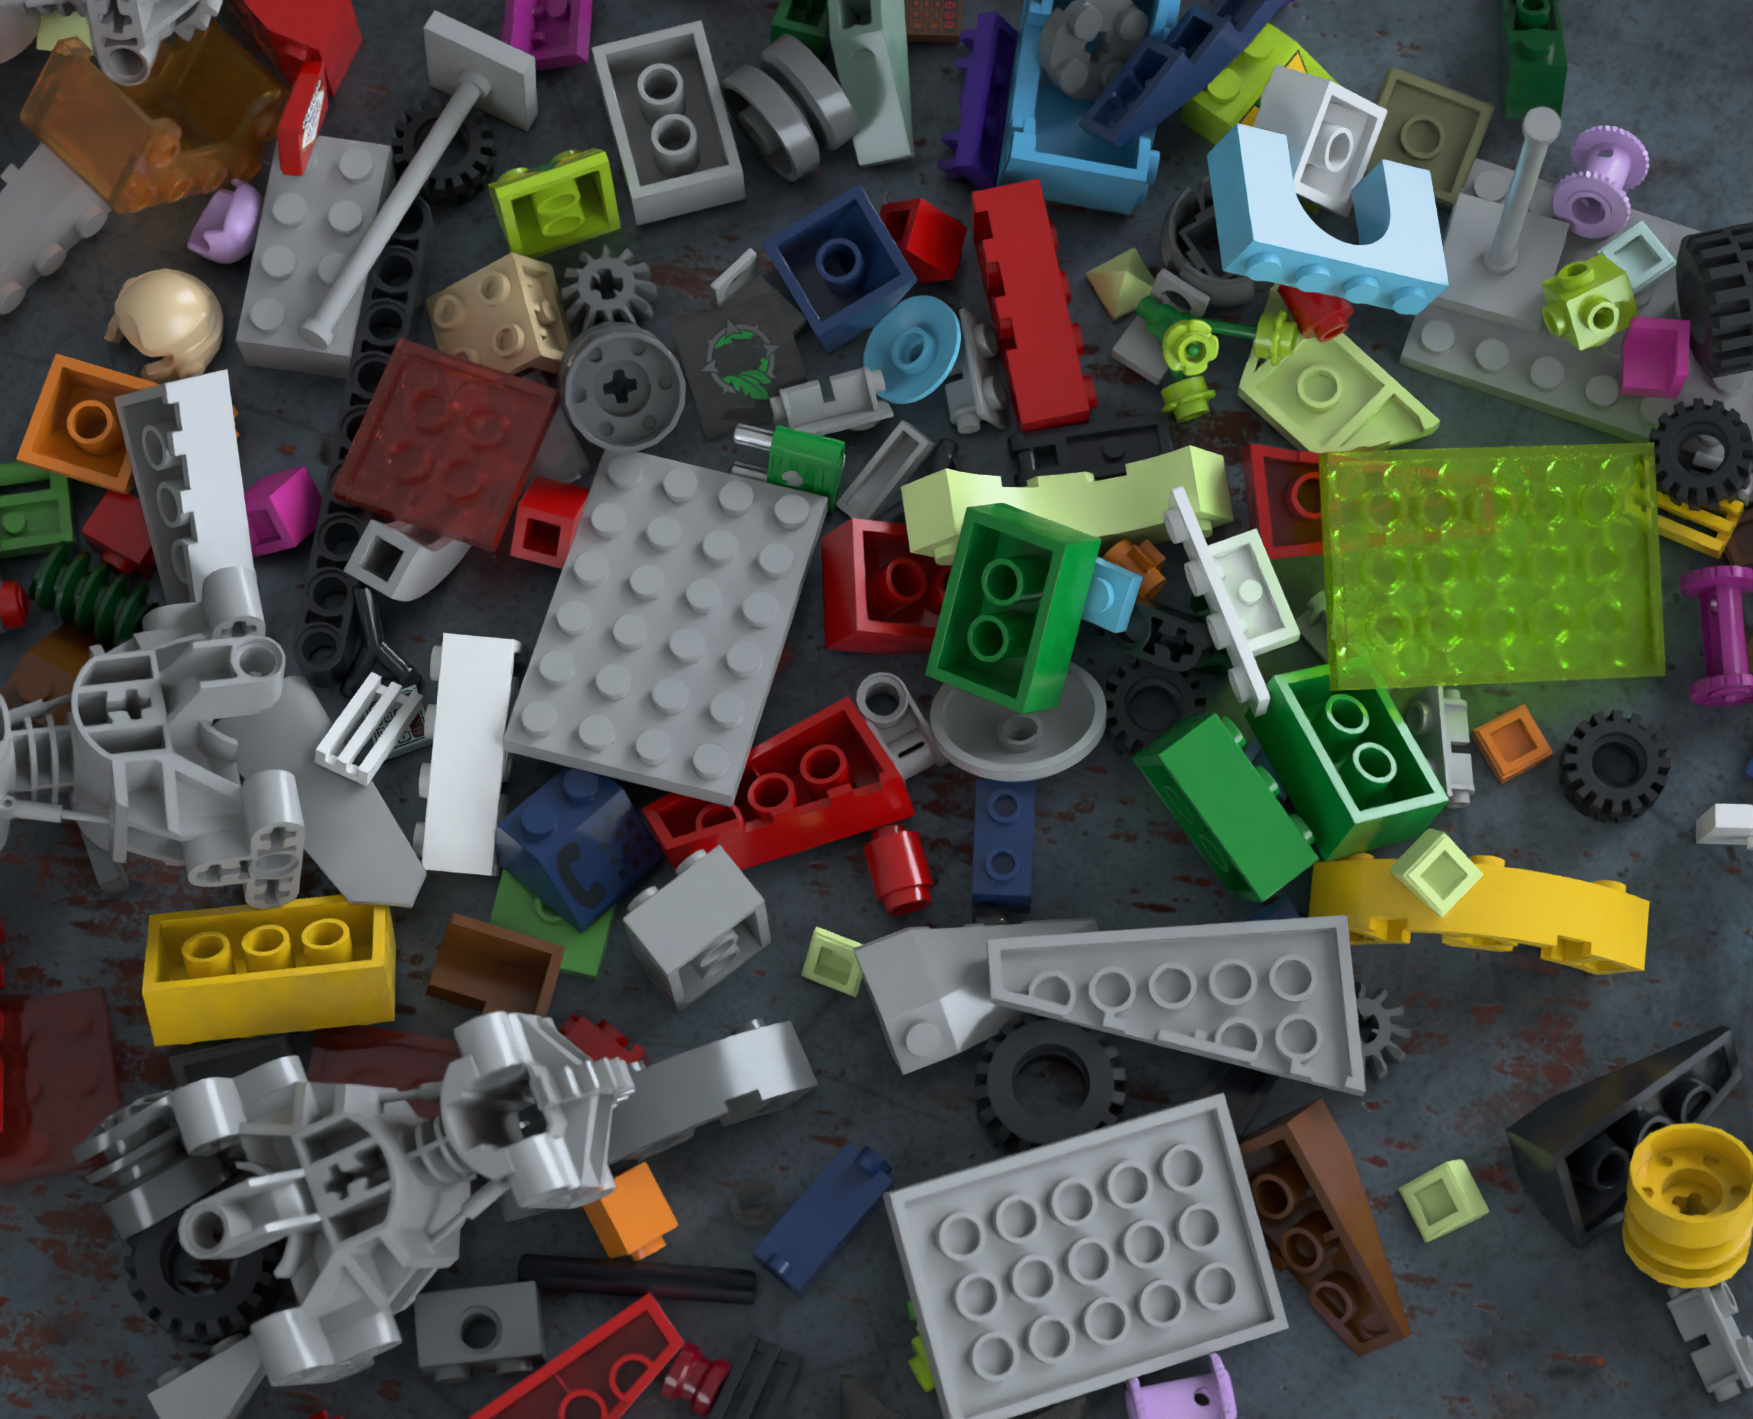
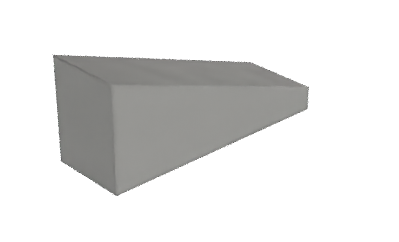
M902 420L835 505L851 518L872 520L900 490L901 486L933 454L937 445L912 424Z

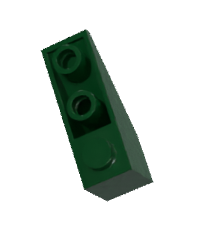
M1498 0L1499 72L1504 119H1525L1526 114L1530 110L1537 107H1547L1555 111L1561 120L1568 65L1559 1Z

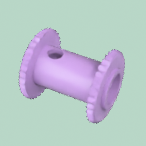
M1608 125L1592 127L1581 133L1572 145L1570 153L1572 157L1570 160L1573 162L1572 166L1576 168V173H1572L1571 176L1566 175L1565 179H1561L1556 184L1551 198V205L1558 220L1570 223L1568 230L1585 238L1602 239L1616 235V232L1621 231L1625 227L1631 213V205L1628 203L1629 198L1626 197V192L1624 191L1628 192L1629 188L1634 189L1635 185H1640V182L1644 181L1645 175L1648 173L1649 158L1645 146L1630 132ZM1603 152H1609L1613 156L1599 157L1598 155Z
M1216 1353L1208 1355L1210 1373L1144 1387H1140L1138 1377L1126 1380L1127 1390L1124 1391L1129 1419L1237 1418L1228 1371L1224 1370L1220 1356ZM1197 1394L1205 1395L1209 1400V1404L1206 1406L1198 1405L1194 1400V1396Z

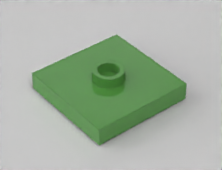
M503 868L489 924L566 947L559 972L598 981L618 902L581 934Z

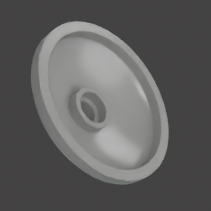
M1072 662L1069 664L1059 707L1021 714L944 683L935 695L930 710L932 736L944 757L957 767L971 774L1002 782L1033 781L1068 769L1085 758L1096 747L1103 736L1107 722L1106 700L1100 685L1085 669Z

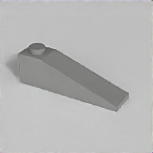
M1093 917L1023 921L1021 924L994 926L976 923L964 924V927L930 929L929 926L907 927L855 947L853 951L890 1054L902 1074L905 1075L979 1044L998 1034L999 1028L1010 1021L1012 1025L1021 1022V1015L1027 1013L991 1004L986 952L987 939L1099 932V929Z

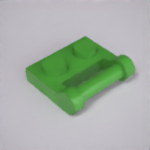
M18 461L0 463V487L50 480L51 489L0 496V539L2 545L0 559L52 552L63 540L71 542L72 549L78 548L71 486L72 478L19 463Z

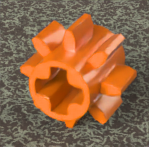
M1125 538L1114 545L1102 557L1106 561L1143 576L1137 595L1149 600H1153L1168 581L1160 572L1165 568L1163 562L1167 558L1149 539H1146L1138 547L1128 538Z

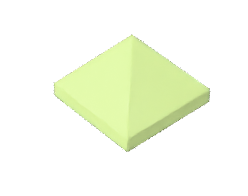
M1135 247L1085 273V277L1113 322L1136 311L1138 303L1144 297L1150 296L1155 282Z
M816 926L801 976L856 997L863 976L853 948L863 944Z

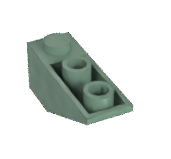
M828 0L830 41L842 91L854 110L859 125V132L853 136L859 166L866 168L914 158L904 0Z

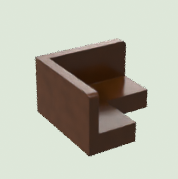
M453 913L450 915L425 995L482 1012L481 1016L505 1011L507 1015L521 1013L546 1018L566 947Z

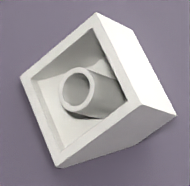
M1275 65L1270 81L1262 92L1261 105L1253 127L1286 135L1293 185L1298 200L1348 218L1353 205L1351 189L1364 176L1387 110L1330 80Z

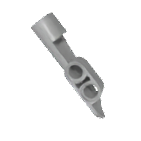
M293 675L284 678L282 695L278 702L270 708L260 710L259 714L221 718L212 726L225 736L237 740L236 763L238 773L244 780L251 775L266 770H284L294 775L306 832L304 850L350 904L412 908L427 875L426 871L372 780L367 786H364L314 763L315 749L333 726V723L304 676ZM344 742L334 756L338 757L346 746Z

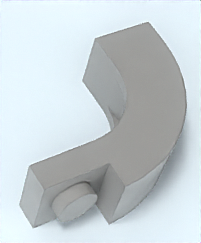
M457 429L428 485L414 505L402 517L389 524L371 519L343 571L391 599L406 602L423 596L437 586L456 567L483 530L492 514V511L486 507L513 458L472 435Z

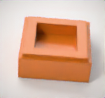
M1525 704L1474 729L1471 734L1500 785L1546 762L1553 756L1552 749Z

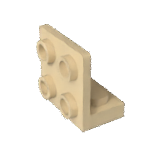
M513 252L430 296L426 300L427 311L450 395L456 401L463 402L528 367L557 374V366L567 345L573 341L564 306L561 304L559 288L552 264Z

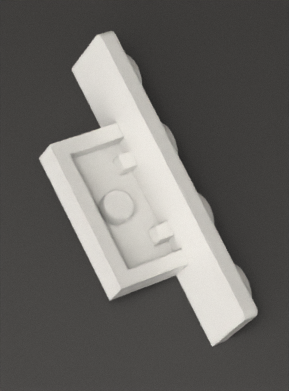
M1179 486L1171 489L1168 509L1163 511L1164 523L1174 544L1182 542L1190 562L1185 563L1184 568L1192 592L1196 597L1205 596L1212 615L1206 617L1212 641L1218 650L1226 647L1234 668L1228 670V676L1233 692L1239 703L1248 701L1254 717L1266 714L1270 695L1254 657L1299 641L1300 631L1257 528L1207 545L1184 487Z

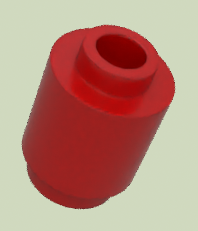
M1282 284L1278 287L1277 291L1294 322L1298 323V329L1304 339L1316 337L1319 342H1326L1337 337L1349 327L1347 319L1353 314L1354 309L1346 299L1316 292H1303L1298 288Z
M904 824L889 825L872 832V841L863 847V852L877 902L884 904L887 915H905L924 909L932 904L930 891L934 888L919 832L906 831Z

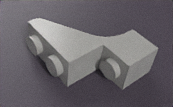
M241 1332L229 1336L216 1344L210 1350L213 1357L192 1369L189 1363L183 1364L162 1375L157 1380L160 1388L147 1395L159 1419H238L266 1374L253 1335L245 1338Z

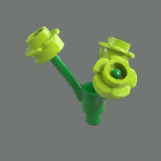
M1152 296L1144 297L1136 307V314L1146 321L1147 331L1158 339V345L1163 352L1164 361L1171 371L1174 384L1160 391L1165 404L1161 411L1166 412L1167 415H1175L1177 423L1186 422L1208 413L1210 410L1207 402L1216 396L1215 390H1208L1204 376L1186 378V376H1194L1204 372L1207 369V363L1216 358L1219 342L1218 338L1211 333L1255 340V356L1271 359L1272 366H1277L1283 356L1292 357L1295 351L1298 323L1289 322V314L1285 310H1280L1278 314L1263 312L1258 327L1200 318L1185 312L1179 313L1170 304L1161 305Z

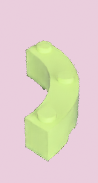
M1189 445L1156 457L1125 464L1127 473L1125 476L1095 481L1094 474L1086 471L1036 476L1026 480V487H1002L1001 476L971 474L946 468L901 486L910 552L935 557V562L938 565H952L966 508L1002 502L1102 539L1098 554L1107 553L1114 545L1125 538H1128L1138 547L1146 539H1149L1152 544L1171 540L1164 523L1163 511L1168 509L1171 489L1179 486L1184 487L1206 539L1213 534L1212 528L1234 521L1224 459L1222 455Z

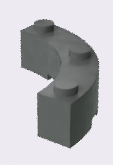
M762 1018L755 1019L732 1030L730 1037L688 1050L648 1067H645L643 1061L627 1064L626 1066L633 1081L635 1092L628 1095V1100L617 1103V1107L612 1109L607 1155L608 1166L622 1159L627 1161L628 1164L637 1163L686 1142L694 1136L693 1131H695V1127L720 1118L723 1127L753 1117L783 1110L819 1084L791 1021L766 1026ZM545 1116L531 1124L529 1121L519 1122L524 1139L544 1133L546 1131L545 1128L548 1126ZM511 1187L496 1199L505 1222L553 1210L549 1208L518 1207Z

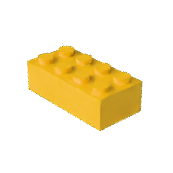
M340 894L294 899L290 903L271 909H259L246 904L149 915L142 994L155 1047L175 1044L188 1045L195 1042L231 1038H251L259 1035L296 1031L309 1032L315 1029L343 1026H365L395 1020L396 939L388 905L350 904Z

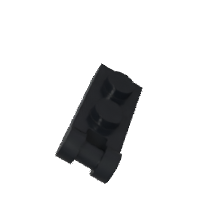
M1166 412L1022 432L1012 435L1007 439L1009 456L1011 459L1016 460L1018 473L1013 477L1014 487H1026V480L1036 476L1085 471L1094 474L1095 481L1127 475L1125 464L1173 451ZM1055 452L1057 466L1040 468L1039 455Z

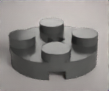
M1075 0L1064 11L1057 7L1046 21L1040 36L1038 58L1041 67L1048 72L1049 81L1067 96L1078 100L1098 99L1145 39L1149 24L1148 17L1131 0ZM1098 32H1100L1099 44L1089 53L1084 49L1086 43L1094 41Z

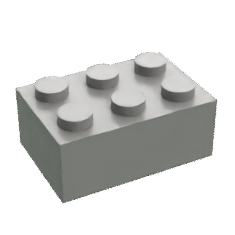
M701 20L592 47L598 83L637 226L746 199L743 170Z
M720 845L708 854L702 849L686 858L675 871L678 877L661 890L653 886L643 891L628 905L627 910L630 913L623 918L635 961L678 1014L771 943L765 900Z

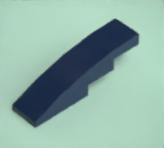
M1216 0L1209 11L1193 3L1163 43L1148 35L1145 37L1078 125L1083 131L1117 149L1121 148L1165 120L1204 89L1253 41L1286 1Z

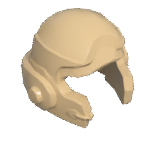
M160 269L144 273L136 278H130L123 284L122 290L115 302V314L108 323L104 339L119 344L125 336L143 355L149 357L164 356L160 361L144 365L141 370L142 379L162 384L179 378L186 379L199 376L205 371L206 366L210 364L222 344L224 315L215 294L204 282L193 275L178 270Z

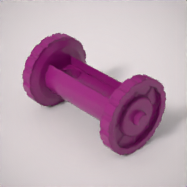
M1725 565L1706 567L1684 574L1679 579L1681 595L1699 600L1706 677L1693 682L1689 686L1690 701L1696 705L1706 707H1730L1753 703V675L1748 673L1741 597L1753 592V570L1748 567Z

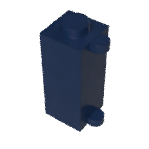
M847 1142L752 1251L755 1262L801 1300L884 1204L882 1194L894 1190V1180L888 1176L893 1168L870 1147L865 1146L859 1152Z

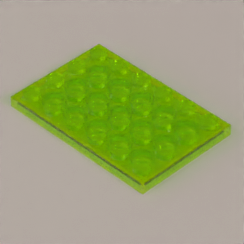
M1654 442L1319 453L1330 691L1665 676Z

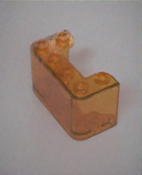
M211 18L205 31L195 27L192 39L188 42L181 37L171 44L162 39L149 76L144 82L133 86L121 85L110 80L102 70L100 71L89 60L92 50L77 36L58 40L20 114V122L117 214L137 213L144 208L167 202L174 203L179 199L202 193L209 194L214 190L233 185L231 181L234 178L246 183L249 182L262 166L260 158L268 143L277 135L276 128L291 91Z

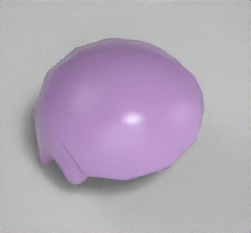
M235 178L232 179L231 183L237 187L236 191L219 189L214 194L195 225L187 244L189 250L220 264L237 262L255 249L264 205V199L255 187Z

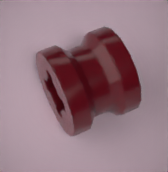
M688 1341L672 1365L660 1394L670 1401L681 1399L691 1404L693 1413L705 1418L715 1404L731 1371L732 1364L722 1358L711 1360L703 1356L700 1347Z

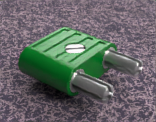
M740 423L736 426L733 436L734 442L770 451L768 469L736 461L732 465L730 474L828 497L827 512L833 513L839 496L842 469L845 463V441L777 425L775 432Z

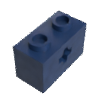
M976 779L971 911L1030 913L1036 781L1002 782L990 779Z

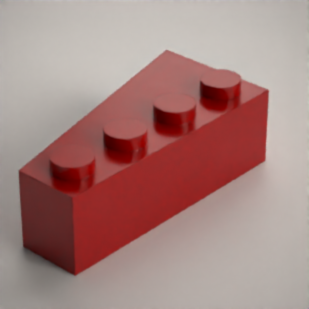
M1040 179L972 192L971 237L993 329L998 339L999 354L1018 433L1088 423L1089 409L1097 408L1096 392L1091 375L1082 376L1078 357L1084 356L1083 339L1078 322H1070L1067 304L1072 303L1070 286L1066 271H1059L1055 253L1059 252L1057 233L1053 219H1048Z
M1248 444L1241 447L1250 530L1257 528L1269 560L1495 535L1488 476L1416 466H1403L1367 459L1345 458L1301 450L1280 449L1258 444Z
M849 696L752 748L732 807L671 792L642 808L654 839L676 877H678L675 873L677 867L690 855L702 849L708 854L720 845L740 870H744L915 816L901 774Z

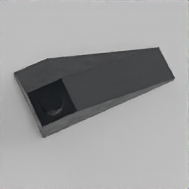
M1721 1025L1556 1095L1505 1129L1519 1178L1572 1246L1579 1250L1625 1217L1624 1208L1627 1201L1626 1191L1629 1166L1635 1148L1650 1133L1673 1124H1703L1742 1078L1731 1029Z

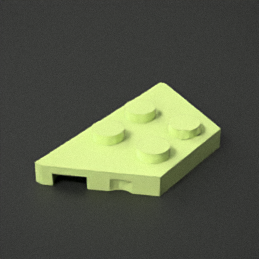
M1275 283L1270 289L1264 312L1278 314L1280 310H1285L1289 314V322H1294L1277 291L1280 284ZM1298 329L1293 356H1283L1277 366L1271 365V359L1255 356L1254 340L1237 393L1241 399L1296 449L1323 453L1324 455L1357 459L1431 435L1438 429L1440 420L1344 333L1326 342H1319L1316 337L1304 339Z

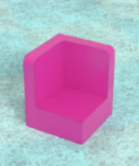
M1639 316L1631 318L1622 339L1619 395L1678 398L1688 376L1690 320Z
M305 465L264 476L244 492L252 558L296 547L316 529L322 498Z

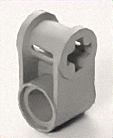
M878 672L869 675L861 682L857 690L856 708L901 774L905 787V780L934 764L941 768L949 763V760L944 757L934 742L931 724L923 717L906 685L899 677L891 673ZM879 693L888 694L897 701L898 707L892 714L878 716L867 708L866 703L868 699Z

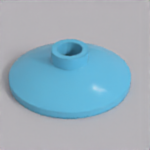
M925 295L914 296L896 304L875 325L866 343L863 367L868 366L870 371L881 369L886 391L876 393L877 396L890 403L908 404L926 397L940 386L952 370L960 349L961 330L955 312L938 298Z

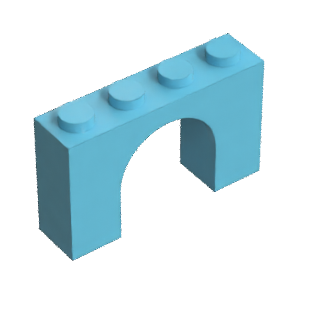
M1237 123L1207 154L1223 271L1247 276L1255 281L1273 282L1295 287L1303 292H1316L1337 296L1351 303H1364L1395 310L1399 314L1418 315L1449 287L1430 171L1382 159L1351 189L1359 236V245H1352L1339 241L1325 233L1303 210L1293 185L1286 135Z

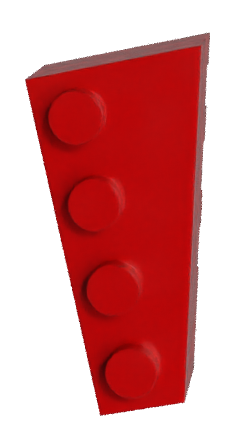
M649 1292L468 1419H620L685 1343Z

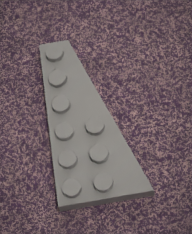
M1347 915L993 938L986 941L991 1004L1077 1024L1361 1097L1366 1092Z

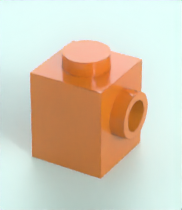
M646 1161L627 1166L614 1173L612 1176L617 1189L597 1201L582 1206L610 1259L628 1254L631 1255L634 1262L643 1259L663 1248L666 1243L662 1235L679 1226Z

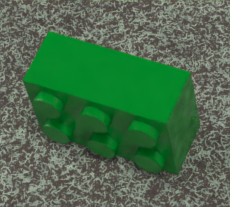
M1003 502L967 507L925 675L1021 714L1059 707L1102 539Z
M1367 655L1275 675L1266 685L1270 695L1266 714L1254 717L1251 708L1244 714L1299 816L1312 832L1315 838L1314 843L1325 862L1417 839L1449 802L1446 793Z
M1216 713L1186 716L1131 757V759L1233 901L1264 902L1319 860L1310 846L1315 842V838L1308 826L1298 815L1293 813L1289 816L1276 798L1281 793L1279 786L1263 766L1258 765L1254 768L1241 749L1246 745L1245 739L1229 718L1224 716L1220 719Z

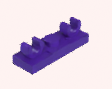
M996 11L979 13L976 29L963 30L960 32V37H958L967 48L973 49L972 55L969 57L958 58L954 61V66L966 75L965 86L961 90L959 98L960 116L962 119L960 131H948L942 135L941 140L950 149L956 150V156L950 160L938 161L937 168L952 179L966 177L980 190L996 187L1018 31Z

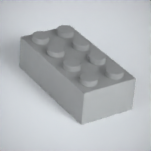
M317 136L304 174L301 177L283 175L280 170L278 143L276 141L236 336V343L246 365L347 379L368 274L332 329L331 333L334 339L326 350L311 346L299 336L297 331L305 319H312L395 188L398 171L390 145Z

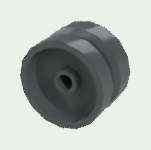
M785 33L759 52L760 69L744 64L721 81L719 86L728 111L751 145L781 176L793 182L820 163L818 146L829 151L838 149L859 132V125L850 102L827 68L797 38Z

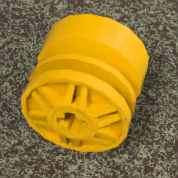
M1698 1123L1673 1124L1650 1133L1635 1148L1629 1166L1626 1191L1627 1201L1624 1208L1625 1217L1622 1225V1236L1626 1253L1639 1270L1660 1283L1684 1289L1710 1287L1731 1278L1745 1264L1751 1245L1753 1228V1155L1742 1141L1724 1130Z

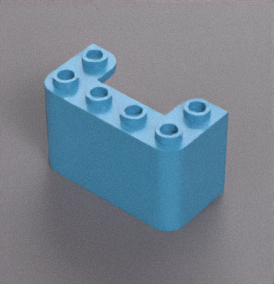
M1023 0L996 187L1039 178L1043 197L1046 201L1130 215L1135 205H1144L1148 185H1154L1160 157L1159 151L1152 150L1156 126L1119 149L1083 131L1078 123L1097 99L1078 100L1067 96L1049 81L1048 72L1041 67L1038 58L1040 36L1049 16L1057 7L1064 11L1075 0ZM1131 0L1148 17L1149 24L1146 36L1148 35L1163 43L1169 35V28L1174 29L1176 26L1180 0ZM1098 32L1094 41L1086 43L1084 49L1089 53L1099 44L1100 32Z

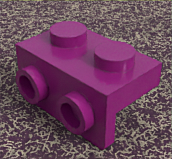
M506 0L504 22L500 27V40L534 56L536 72L588 63L593 0Z

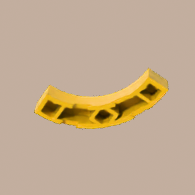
M1362 852L1338 858L1336 861L1316 862L1313 864L1308 918L1347 915L1350 946L1410 944L1411 932L1442 934V943L1455 947L1498 952L1513 951V946H1518V943L1541 947L1540 959L1577 968L1595 975L1644 971L1650 901L1626 893V885L1620 882L1597 880L1589 883L1548 873L1505 867V861L1501 858L1476 855L1469 857V859L1483 873V876L1443 917H1439L1390 872L1389 869L1398 859H1374L1373 855Z

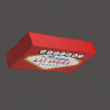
M304 60V63L301 64L277 125L279 163L283 175L303 176L328 110L324 62Z

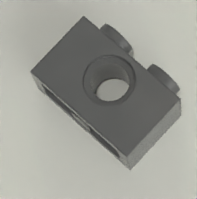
M535 1281L416 1295L414 1310L419 1368L426 1376L435 1375L436 1383L468 1381L472 1379V1370L496 1368V1376L500 1377L526 1375L533 1372L532 1364L546 1362L541 1296ZM479 1320L493 1322L496 1325V1336L489 1346L483 1349H472L466 1345L465 1334L471 1324Z

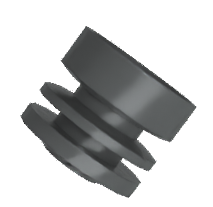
M604 322L585 329L567 345L557 366L556 391L564 413L589 442L611 452H637L658 444L675 428L685 407L686 382L678 360L651 332L632 323ZM619 369L627 379H631V383L623 385L622 395L615 397L609 388L603 387V384L612 381V371Z
M181 1085L165 1092L151 1095L146 1094L123 1106L94 1124L87 1135L69 1149L77 1163L101 1151L106 1157L107 1161L85 1175L89 1184L101 1182L117 1176L122 1186L107 1197L101 1205L121 1239L134 1235L178 1211L232 1175L220 1152L208 1157L188 1155L187 1149L180 1140L182 1135L177 1121L170 1123L166 1113L172 1110L168 1097L171 1093L181 1088Z

